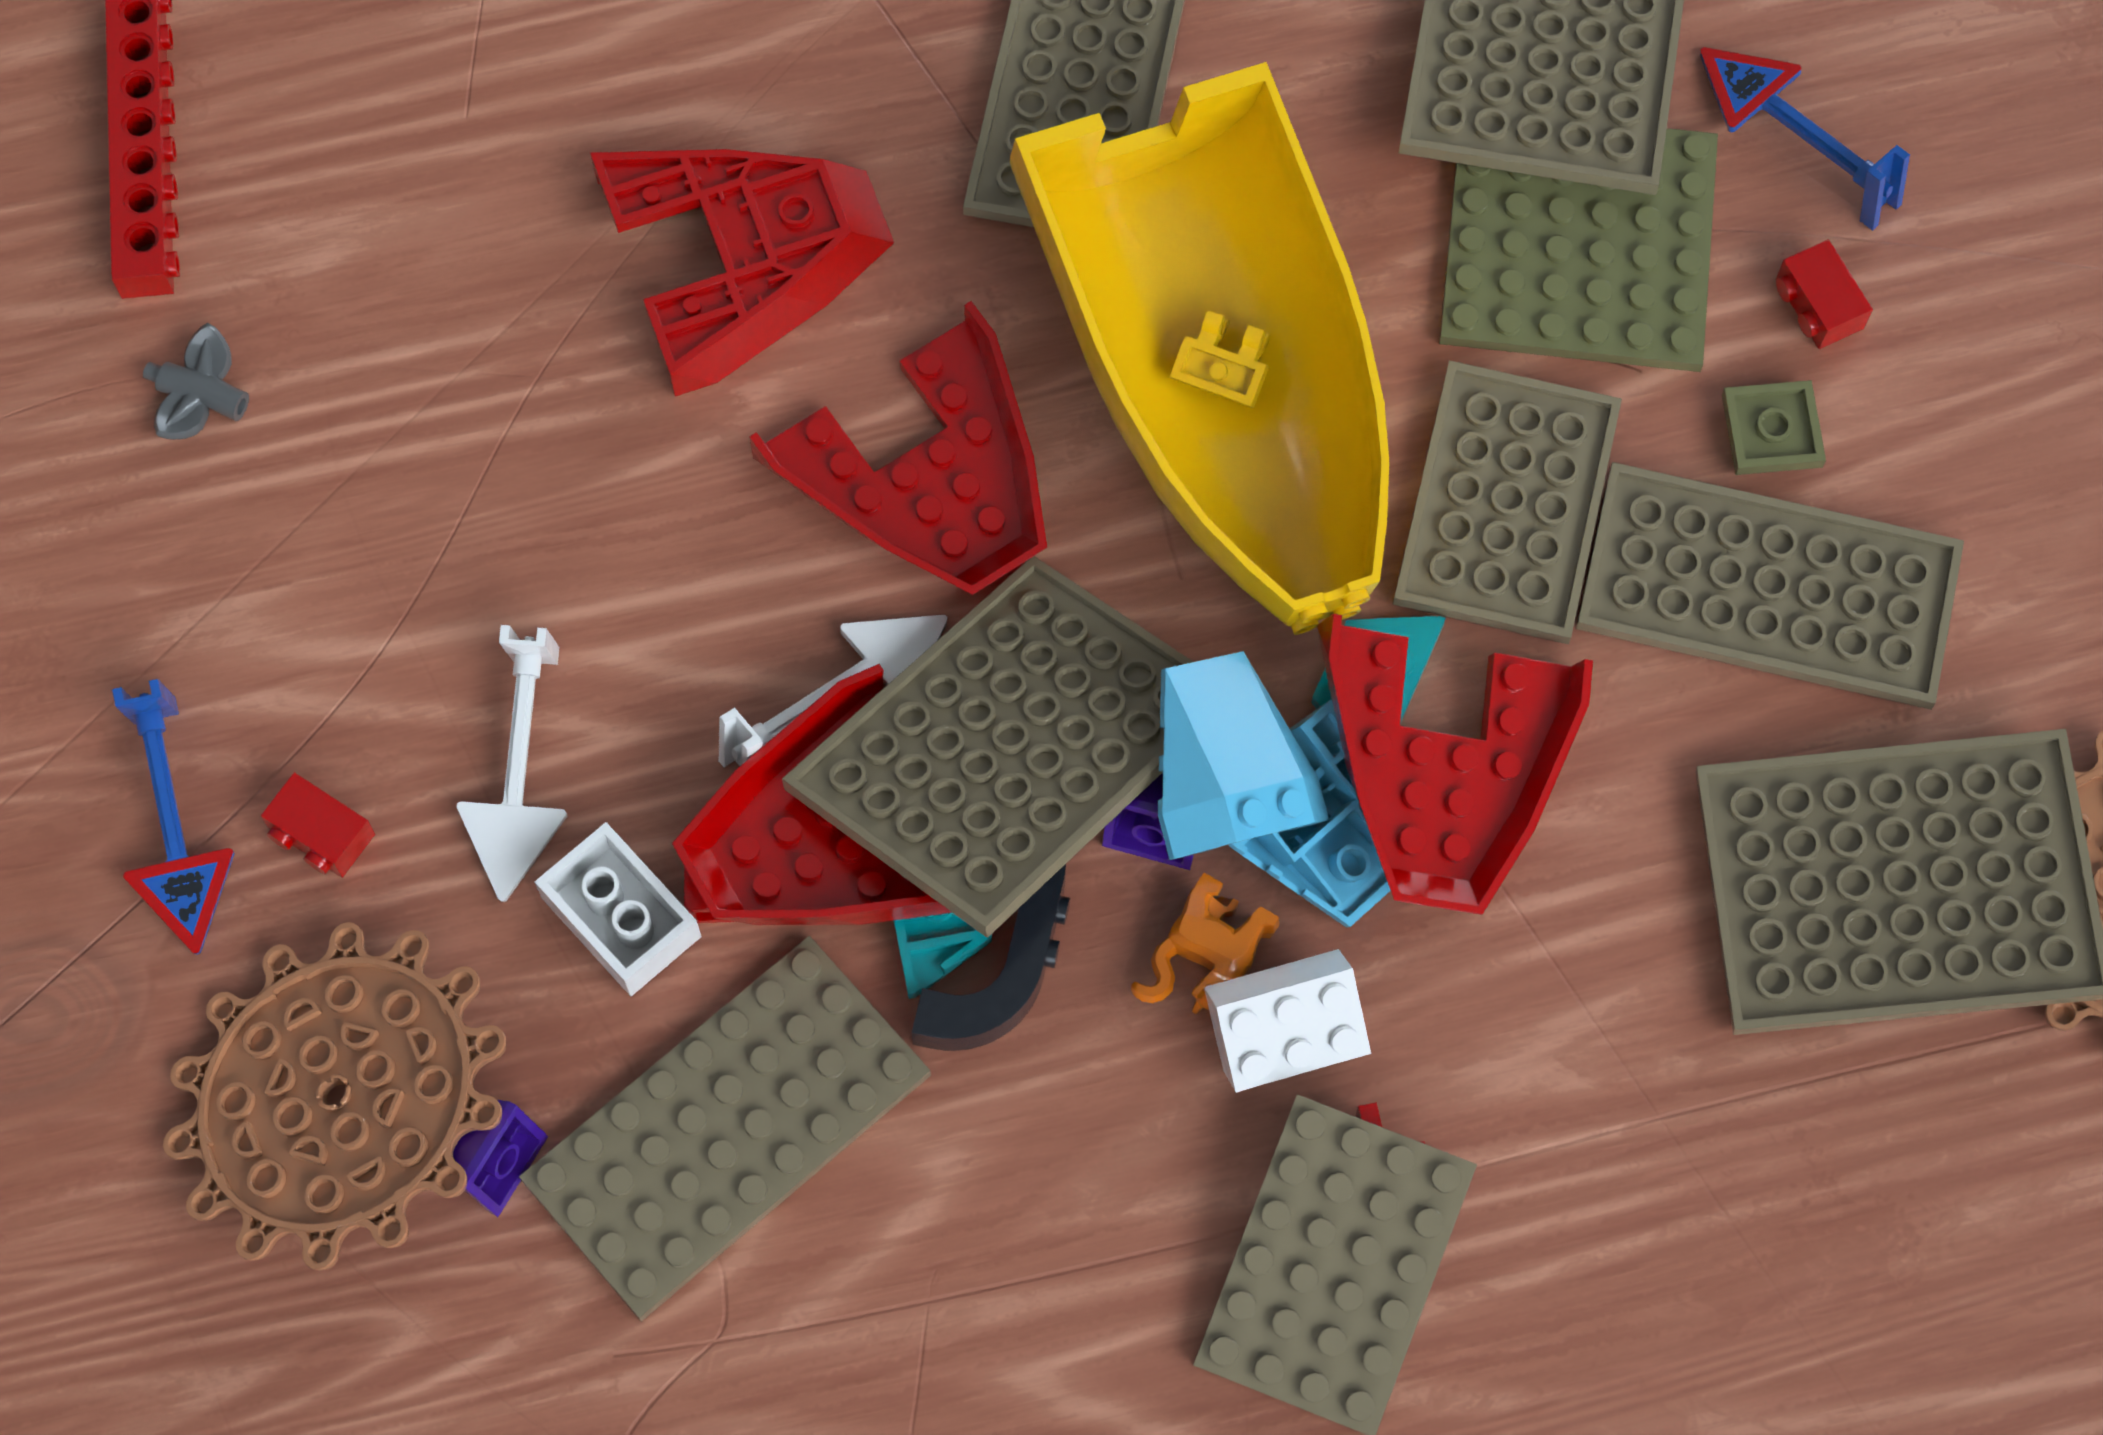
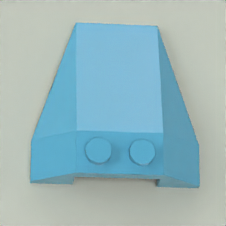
M1244 651L1161 670L1160 728H1164V754L1159 756V771L1163 772V797L1158 800V818L1170 860L1285 830L1290 831L1329 821L1318 776Z
M1329 700L1290 728L1318 776L1329 821L1229 844V847L1348 928L1391 890L1346 767L1333 702Z

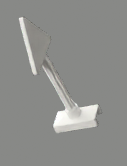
M933 615L843 623L840 627L841 635L863 660L764 724L759 722L751 727L735 707L720 716L719 762L723 767H726L733 761H736L741 766L842 679L880 664L884 670L883 683L887 686L940 639L947 625V616Z
M501 625L499 644L514 662L513 676L516 677L503 802L501 804L457 803L459 814L493 889L501 902L508 900L567 818V812L564 809L523 806L536 679L540 678L541 664L558 665L560 647L547 628H537L535 641L534 637L526 636L525 640H520L510 625Z

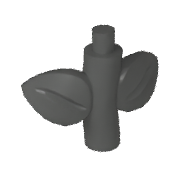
M206 323L194 333L185 349L184 367L170 362H165L162 366L152 362L146 364L143 378L155 382L157 391L169 394L159 405L155 414L154 428L157 436L171 440L187 439L195 436L203 430L209 417V408L234 421H239L243 417L249 403V394L223 381L232 365L231 352L225 338L215 326Z

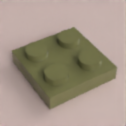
M1812 380L1724 388L1722 401L1735 475L1823 468L1826 456Z

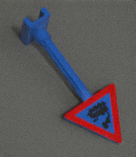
M1707 47L1701 49V60L1729 132H1735L1759 110H1765L1853 176V181L1864 189L1860 222L1872 231L1879 225L1881 207L1885 203L1895 210L1902 205L1910 158L1909 153L1896 145L1875 164L1870 160L1864 161L1777 96L1801 75V65Z
M159 679L149 681L151 694L143 693L136 698H132L122 687L112 689L116 708L133 724H136L138 735L143 736L167 854L166 862L126 871L123 877L189 950L198 955L202 952L235 853L231 848H225L195 856L187 855L163 738V732L166 731L164 718L179 714L176 697Z

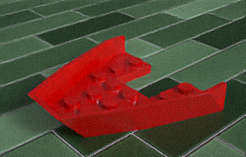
M731 149L590 152L598 185H601L618 233L701 207L725 273L643 299L646 312L669 372L675 397L716 384L826 307L894 244L873 186L865 170L825 159Z
M970 301L964 305L965 321L899 361L900 369L944 427L942 431L876 472L872 470L826 406L764 443L757 432L749 436L753 459L857 533L883 549L973 595L1047 548L1034 455L998 338L974 303Z
M1332 614L1316 626L1344 759L1394 901L1483 915L1534 833L1590 704L1593 660L1583 659L1572 666L1493 653L1488 656L1480 739L1400 726L1409 637L1341 625L1342 615Z
M880 664L842 679L832 686L738 767L672 842L674 849L713 918L752 925H863L952 913L784 790L782 778L883 689L884 670Z

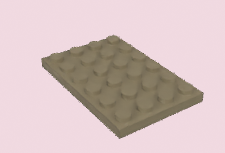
M1449 360L1393 605L1569 645L1622 399Z
M1297 1094L1193 1365L1366 1435H1376L1477 1164Z

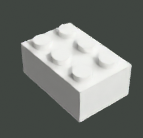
M607 822L534 881L543 901L630 997L702 937L697 920Z
M1339 949L1204 987L1223 1071L1235 1092L1371 1054L1353 968Z

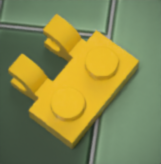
M1207 310L1198 339L1185 335L1169 377L1254 408L1269 370V366L1258 362V359L1263 354L1271 335L1267 334L1265 330L1248 324L1238 354L1217 347L1218 343L1223 339L1230 320L1225 319V316Z

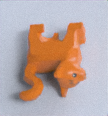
M1204 872L1188 894L1183 911L1171 927L1166 939L1157 945L1154 950L1151 964L1157 978L1156 983L1148 986L1134 981L1131 985L1133 995L1139 1000L1148 1003L1164 1000L1173 991L1175 974L1170 959L1177 954L1211 970L1192 990V996L1196 998L1192 1007V1013L1197 1015L1203 1008L1209 1010L1204 987L1245 976L1252 967L1261 938L1270 939L1280 925L1279 917L1265 908L1259 907L1237 929L1232 928L1223 922L1222 919L1223 917L1235 914L1239 901L1223 896L1215 899L1213 896L1219 895L1223 883Z

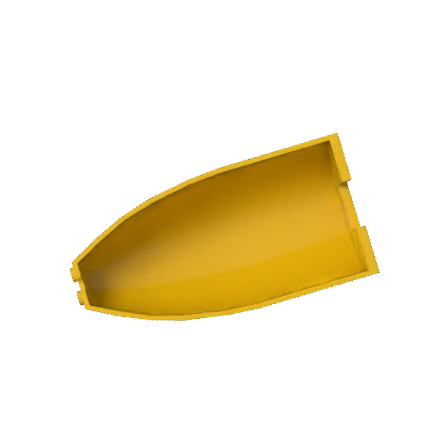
M1267 62L1183 87L1169 123L1101 143L1106 127L1100 113L1015 138L1010 155V166L1085 361L1117 429L1156 495L1197 546L1240 588L1286 626H1290L1294 635L1303 634L1317 628L1316 625L1319 624V620L1327 618L1332 614L1342 615V620L1360 613L1361 608L1359 605L1370 600L1369 595L1380 582L1385 544L1389 486V451L1385 402L1367 322L1350 268ZM1207 310L1225 316V319L1230 320L1223 339L1218 343L1217 347L1238 354L1248 324L1265 330L1267 334L1271 335L1263 354L1258 359V362L1268 365L1269 370L1254 408L1169 377L1185 335L1198 339Z

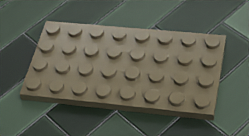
M1011 0L963 204V215L1034 227L1010 166V155L1015 138L1100 113L1106 127L1101 143L1158 126L1185 0Z
M1612 462L1576 629L1932 710L1936 704L1964 540Z
M808 936L519 1177L642 1322L931 1076V1070L817 943Z

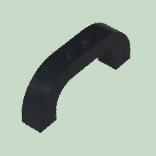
M1066 864L1019 907L1005 966L991 985L979 992L968 995H953L922 988L911 1032L913 1045L943 1051L973 1049L1001 1038L1023 1020L1037 999L1046 967L1055 968L1060 941L1053 940L1057 923L1065 925L1070 905V897L1063 896Z

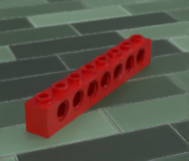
M105 0L112 281L122 299L174 294V277H180V262L177 251H173L172 239L179 238L178 219L176 213L172 212L171 200L178 199L176 177L170 172V162L177 161L175 140L173 136H169V125L176 123L174 103L172 98L168 99V87H174L175 85L173 66L171 61H167V50H173L174 47L171 26L166 24V13H172V0ZM145 19L143 22L136 23L138 20ZM141 56H147L142 60L135 61L137 58ZM142 93H148V94H147L146 96H144V97L136 98L137 96H139V95L142 94ZM144 130H150L145 135L137 136L140 132ZM144 168H151L146 173L138 174ZM145 206H152L145 212H139ZM147 244H154L148 250L139 251L143 246Z

